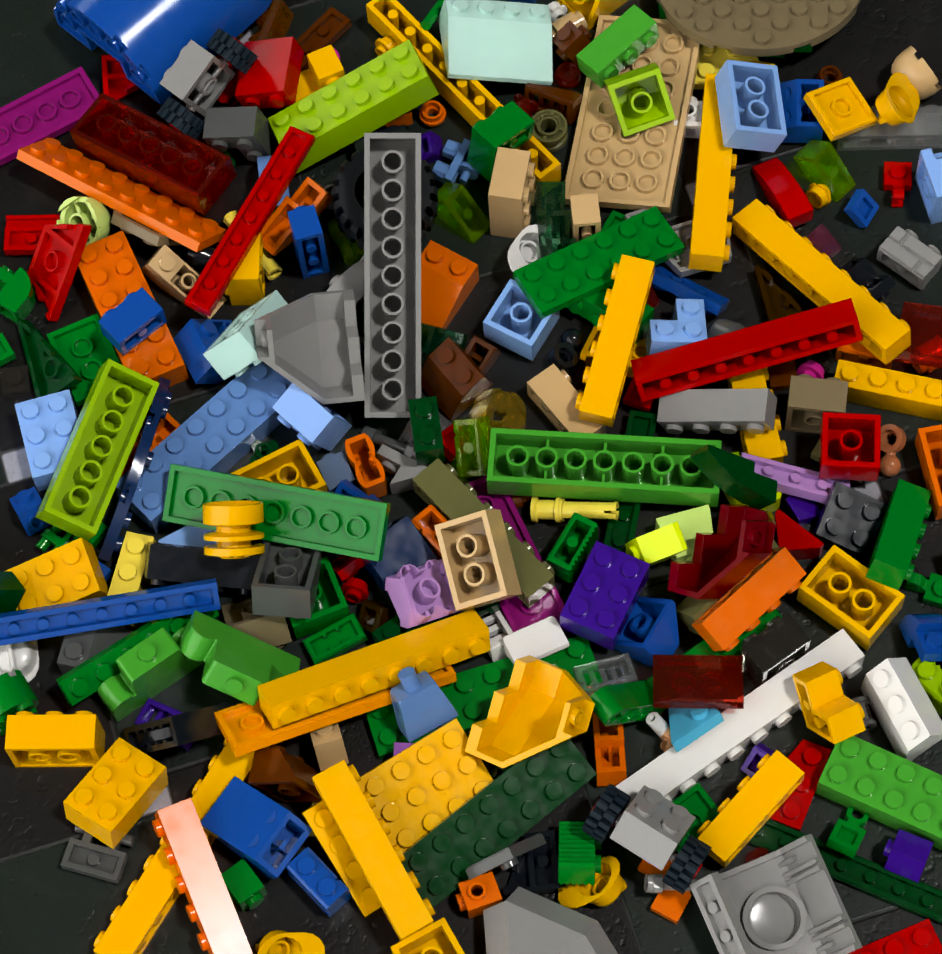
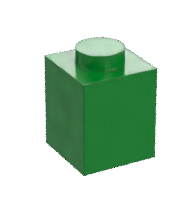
M244 858L221 874L229 894L243 912L248 908L252 910L258 907L264 901V896L267 895L265 886Z

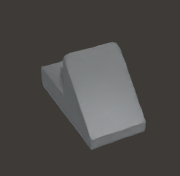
M384 444L377 451V458L382 464L384 471L389 474L396 473L390 483L391 494L394 495L413 490L412 479L427 466L417 465L416 460Z

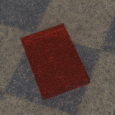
M653 655V708L743 709L742 656Z

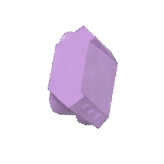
M443 559L428 560L419 567L412 564L403 565L396 574L386 577L385 591L388 592L399 617L400 627L409 629L463 611L455 610Z

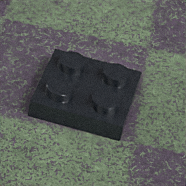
M838 481L833 482L812 535L859 557L867 558L888 505Z

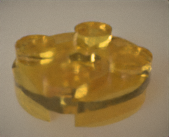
M500 388L489 389L480 394L473 403L470 414L472 428L489 445L491 428H526V406L520 396L512 391L509 393L502 391ZM498 411V413H505L506 415L502 421H495L492 419L494 417L493 412Z

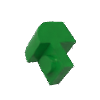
M2 265L0 267V314L17 324L18 320H25L34 308L36 300L35 291L28 274L23 268L19 267L14 274L11 269Z

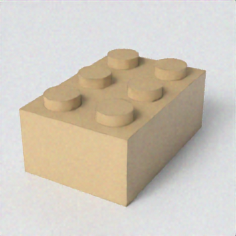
M504 147L497 148L488 192L491 235L516 238L524 228L531 225L532 214H530V210L536 201V176H534L536 164L531 162V151Z
M485 509L434 525L456 611L471 610L522 595L500 509Z

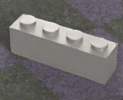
M768 388L688 389L659 398L657 423L667 433L676 435L682 434L683 431H693L697 434H709L710 431H720L724 434H735L736 431L762 434L764 430H774L777 397Z

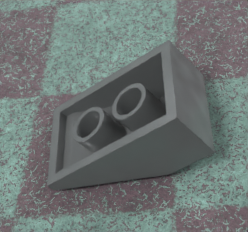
M265 540V553L260 555L251 585L253 615L311 619L316 602L323 551Z

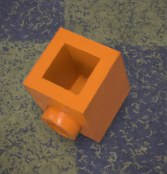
M492 871L458 883L460 893L455 894V898L460 911L466 910L469 919L482 915L484 909L503 902Z

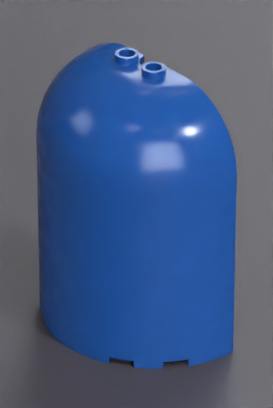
M59 0L55 3L54 15L58 25L88 49L93 51L99 46L120 63L126 78L162 105L173 93L159 83L163 79L166 70L179 57L181 49L191 39L212 55L217 56L215 52L206 46L216 30L220 28L230 36L237 38L267 10L273 0Z

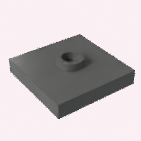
M538 833L467 867L465 871L469 880L498 867H501L502 871L519 864L517 858L546 844L543 834Z

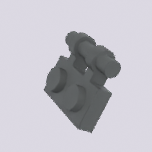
M75 825V832L84 835L82 840L70 837L60 864L62 869L119 884L128 855L125 852L118 851L121 845L132 847L135 836L126 834L118 845L112 849L109 846L103 847L93 844L96 838Z

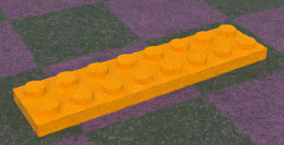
M451 665L428 673L439 687L457 681L456 672ZM395 686L276 729L272 727L261 710L259 699L254 706L243 702L214 712L217 725L235 757H239L392 704L390 690Z

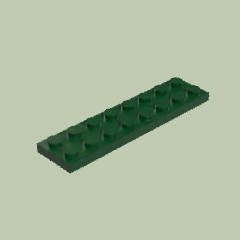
M570 739L509 766L403 852L406 860L401 863L407 873L413 871L421 886L416 890L422 900L428 898L434 908L458 888V883L469 879L465 871L467 867L509 847L597 775Z

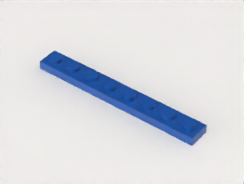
M216 578L0 613V646L193 614L195 610L198 612L219 610L221 607Z

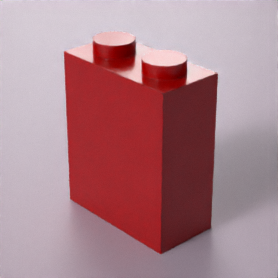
M292 36L245 42L244 45L256 54L258 58L246 75L239 71L235 97L243 107L258 106L259 109H279L294 104L304 51L296 39Z

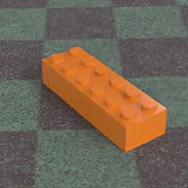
M123 230L85 246L78 270L100 318H102L106 311L114 309L121 304L128 294L138 291L141 287L154 299ZM166 323L124 356L113 345L123 366L156 382L162 377L170 380L169 387L189 379L185 363Z

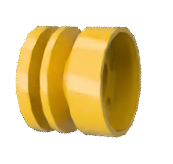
M232 500L202 504L203 524L216 526V531L204 534L203 540L217 542V544L204 546V555L216 556L222 559H242L265 553V544L253 543L251 541L264 538V532L251 530V525L264 522V506L262 501Z

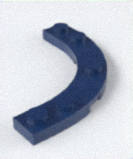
M162 377L158 380V383H160L148 410L125 485L101 545L98 558L108 562L112 553H118L124 537L119 536L122 528L128 529L133 514L128 512L143 468L149 469L154 452L149 450L159 420L165 419L169 409V402L173 392L168 391L170 380Z

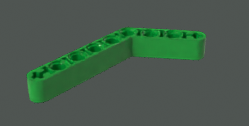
M777 609L770 613L765 612L759 618L760 624L750 632L744 631L738 637L740 642L728 652L725 650L714 652L703 640L647 680L604 686L590 696L595 703L593 711L605 726L646 720V717L651 712L660 714L679 695L691 689L695 690L777 633L785 625L786 620Z

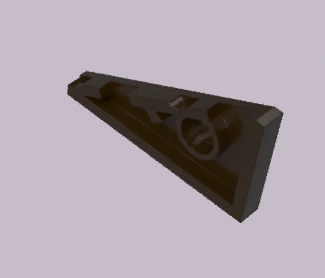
M760 265L754 266V275L767 321L803 312L800 305L786 291L783 292L773 282L774 278L767 271L763 270Z

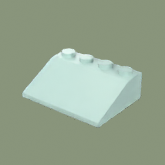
M495 0L443 1L438 23L447 78L552 85V22L548 5Z

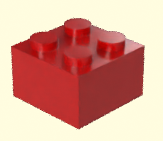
M823 412L820 424L819 479L877 481L880 471L881 415Z

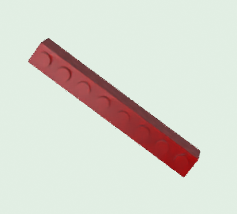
M849 298L631 360V365L641 401L645 402L863 340L852 299Z

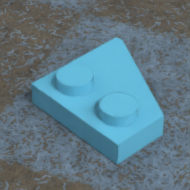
M692 689L679 695L676 700L668 705L671 743L676 752H679L724 721L720 711Z

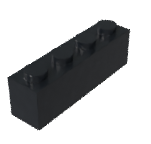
M148 542L144 577L151 579L150 584L167 586L168 581L183 584L216 578L218 592H225V587L237 588L236 593L252 595L251 585L261 554L242 559H222L216 556L204 555V548Z

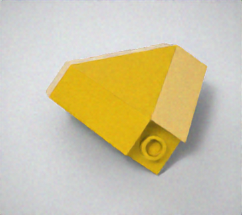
M531 655L518 658L514 664L509 686L494 691L487 719L472 724L465 752L501 768L514 765L587 732L595 703L568 671Z

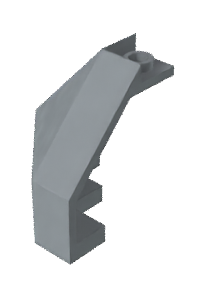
M353 289L310 293L254 320L258 359L321 404L365 401Z
M519 886L505 901L483 910L486 954H618L597 920Z

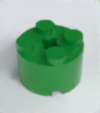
M15 670L16 676L10 677L8 673L0 675V736L6 734L7 715H16L19 711H29L34 713V715L38 714L36 707L39 704V700L20 670Z

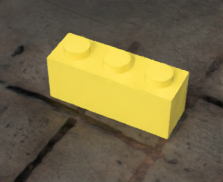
M126 531L107 596L148 589L150 579L144 577L147 543L156 542L153 536ZM137 623L122 626L136 628Z

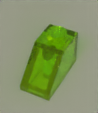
M811 140L793 157L806 179L811 183L826 185L830 189L831 199L835 202H839L856 185L831 142Z
M446 182L438 190L437 214L465 239L475 243L490 228V221L463 184Z

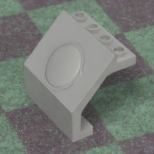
M812 834L805 835L774 852L720 874L718 872L711 873L689 885L719 954H850L862 948Z

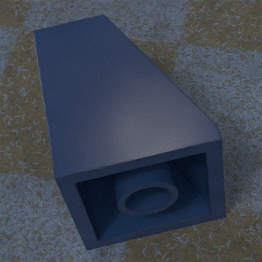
M407 515L396 518L388 524L382 561L362 560L365 563L363 568L390 599L388 592L385 591L386 577L396 574L403 565L412 564L419 567L428 560H438V558Z

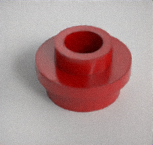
M348 578L341 585L342 593L348 602L359 603L363 599L368 598V585L361 579Z

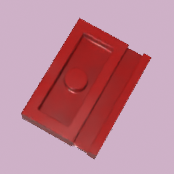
M60 214L6 215L3 248L5 255H34L44 225L56 224V220H60Z

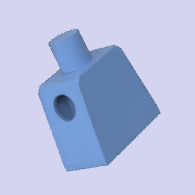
M406 667L399 671L398 677L401 683L391 688L390 696L397 726L409 743L459 716L427 671L416 674L413 667Z

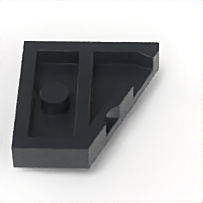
M555 830L525 834L523 840L538 833L543 834L546 844L517 858L519 864L512 867L513 872L508 885L503 889L505 899L518 886L535 894L562 891V885L558 883L559 848L557 832Z

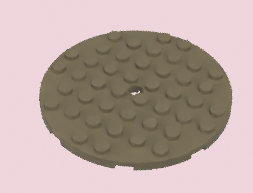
M861 0L656 1L660 3L665 11V17L669 22L695 42L711 49L715 46L729 49L731 54L764 57L793 53L794 48L808 44L814 46L830 38L851 20Z

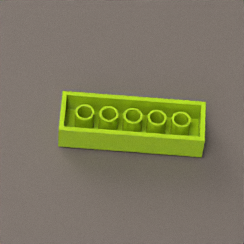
M410 39L274 114L268 118V121L279 144L290 126L315 136L313 146L296 172L299 173L364 137V133L373 132L434 98L439 93Z
M108 359L99 368L35 516L36 518L86 541L97 534L160 383L111 359Z

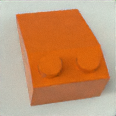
M430 240L421 253V336L436 344L478 283L479 270L478 264Z

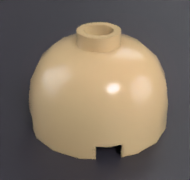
M909 46L893 61L891 74L897 72L905 74L911 84L917 89L920 100H923L941 90L942 86L937 84L939 80L923 58L917 59L914 54L917 52L916 49Z

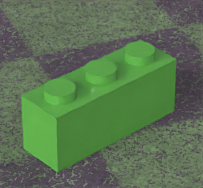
M634 4L576 55L579 70L602 88L605 86L604 80L617 76L627 65L633 64L645 49L652 47L659 38L657 22Z

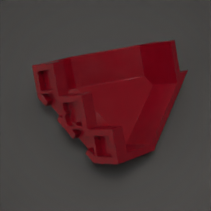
M721 504L717 533H696L692 561H671L667 590L695 599L721 598L772 553L776 525L773 513L745 505Z

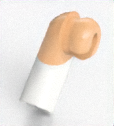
M657 712L648 714L646 723L663 740L660 743V747L666 752L673 747L670 737V726Z

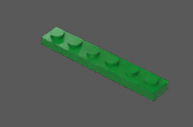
M217 610L201 612L211 618L219 616ZM192 614L150 621L57 678L56 681L68 704L74 706L98 691L99 686L105 680L116 674L118 675L120 673L116 664L118 657L163 627L172 637L179 629L187 625Z

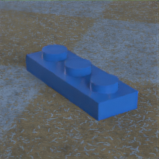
M659 264L655 266V274L651 285L653 288L660 291H668L674 294L676 299H704L705 314L718 316L726 310L730 299L685 277L679 278L673 271Z

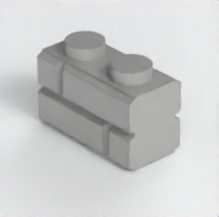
M899 226L880 245L876 258L920 290L928 284L942 265V256L938 248L931 244L925 245L912 230H904Z

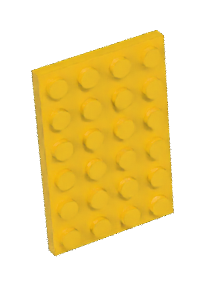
M457 718L452 719L360 776L361 780L357 782L362 793L368 791L376 805L372 811L377 820L382 817L391 832L387 835L391 845L398 844L402 853L493 780L482 760L465 752L468 737ZM323 800L303 811L304 818L341 880L349 888L350 894L362 915L366 917L381 907Z

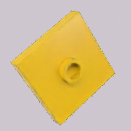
M851 77L807 92L803 97L831 142L871 127L878 121Z

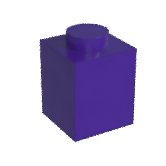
M899 829L895 840L889 838L883 855L888 857L884 869L918 883L934 843Z

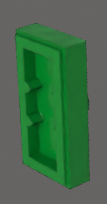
M352 613L302 641L316 665L338 657L367 641L368 638L357 617Z

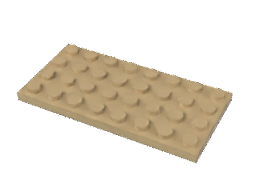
M599 15L594 39L620 16ZM652 18L657 22L659 38L652 47L645 49L633 64L627 65L618 75L655 62L660 68L676 118L674 120L678 121L677 125H674V120L624 137L606 86L600 88L590 78L586 77L562 195L563 204L570 205L571 195L588 192L590 194L598 193L599 207L648 210L656 206L660 212L671 213L686 132V122L688 121L702 44L685 36L668 19Z

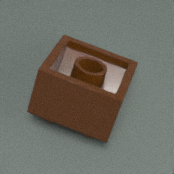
M450 337L427 357L421 371V387L430 397H437L438 407L451 422L493 385L463 348Z
M271 745L269 748L255 751L248 780L249 784L283 803H318L322 800L312 782V777L317 775V772L314 768L305 764L303 758L286 753V748L278 745Z

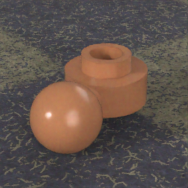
M886 424L881 427L880 450L884 451V456L880 459V473L886 477H893L900 472L901 462L896 457V453L901 451L906 444L904 430L893 424ZM895 435L896 441L894 444H891L890 438Z

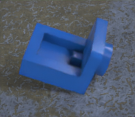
M35 486L28 490H22L16 496L9 499L28 536L51 526V524L35 517L42 503V499Z

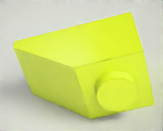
M678 522L639 536L625 544L626 554L645 561L650 566L664 562L688 549Z

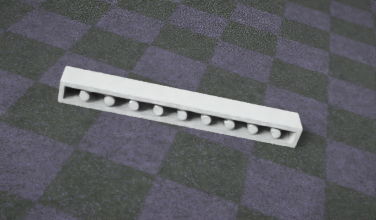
M841 629L723 711L721 715L724 721L679 752H676L674 747H671L615 786L631 796L625 810L644 785L659 791L663 797L673 802V797L680 792L682 794L696 785V781L703 776L709 778L717 773L723 762L728 759L734 761L744 753L746 746L752 742L756 745L768 736V731L773 727L781 728L792 719L791 715L799 709L802 711L792 677L793 674L824 661L837 668L842 678L847 676L850 679L862 670L864 653L846 631Z

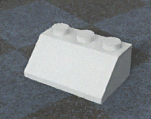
M906 657L887 658L866 673L861 691L864 696L869 697V705L898 756L912 761L942 739V720Z

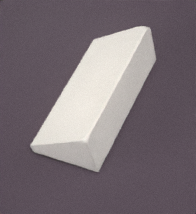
M549 616L502 638L505 654L513 664H515L518 658L531 655L542 659L570 646L554 616Z

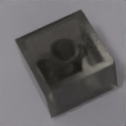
M789 613L782 618L780 616L773 618L767 623L765 630L758 635L756 633L750 634L742 642L739 667L756 688L809 651L811 639Z

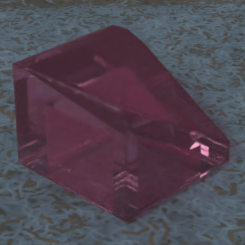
M823 224L819 225L807 236L814 248L820 253H826L830 259L841 250V246Z

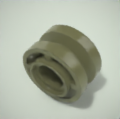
M552 109L537 112L532 117L535 120L532 135L550 153L559 151L565 146L568 139L566 118L560 112ZM545 130H553V132H550V133H546V132H544V131H545Z

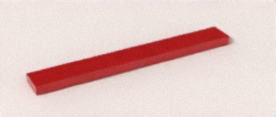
M292 126L289 127L184 300L185 306L208 316L212 314L315 142L314 135Z

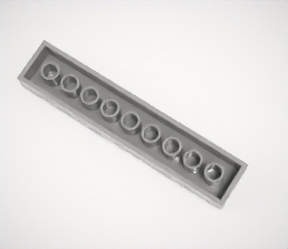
M364 133V418H410L408 400L421 398V133Z

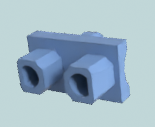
M464 138L462 144L447 140L442 156L453 160L451 165L437 160L432 169L436 180L443 183L442 190L450 193L459 174L461 175L459 181L463 184H466L468 179L475 180L478 178L480 173L466 162L470 140Z

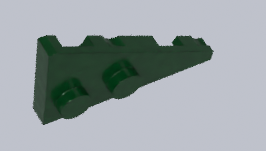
M20 319L17 321L36 398L68 389L71 390L82 382V378L29 320Z

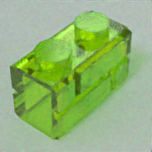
M489 416L463 417L453 420L454 433H456L454 439L458 477L487 475L491 433Z

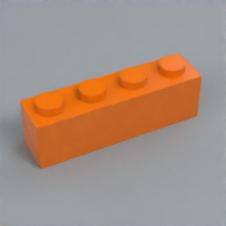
M786 547L775 548L766 559L725 593L692 626L714 652L724 650L728 652L740 642L738 637L744 631H752L760 624L759 618L765 612L770 613L781 604L779 599L785 593L791 594L802 584L800 580L807 573Z

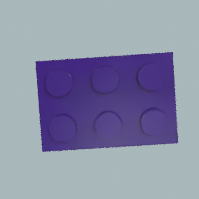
M596 541L560 614L561 629L613 651L648 580L650 564Z

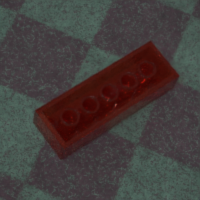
M104 93L98 96L70 130L78 151L203 215H206L237 176L230 156Z

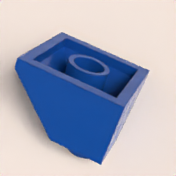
M639 596L614 649L646 666L666 667L673 659L674 653L679 646L676 603L670 599Z

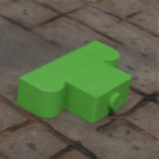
M196 610L184 628L180 641V649L186 657L195 661L205 662L202 682L252 706L259 699L258 685L297 672L300 667V658Z
M186 626L179 629L172 637L163 627L116 659L120 673L105 680L99 686L97 692L101 701L117 723L144 705L148 698H154L204 663V661H195L186 657L180 649L182 632Z

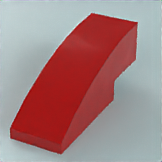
M777 157L752 167V171L775 213H779L783 221H788L794 228L813 219L814 209L791 172Z

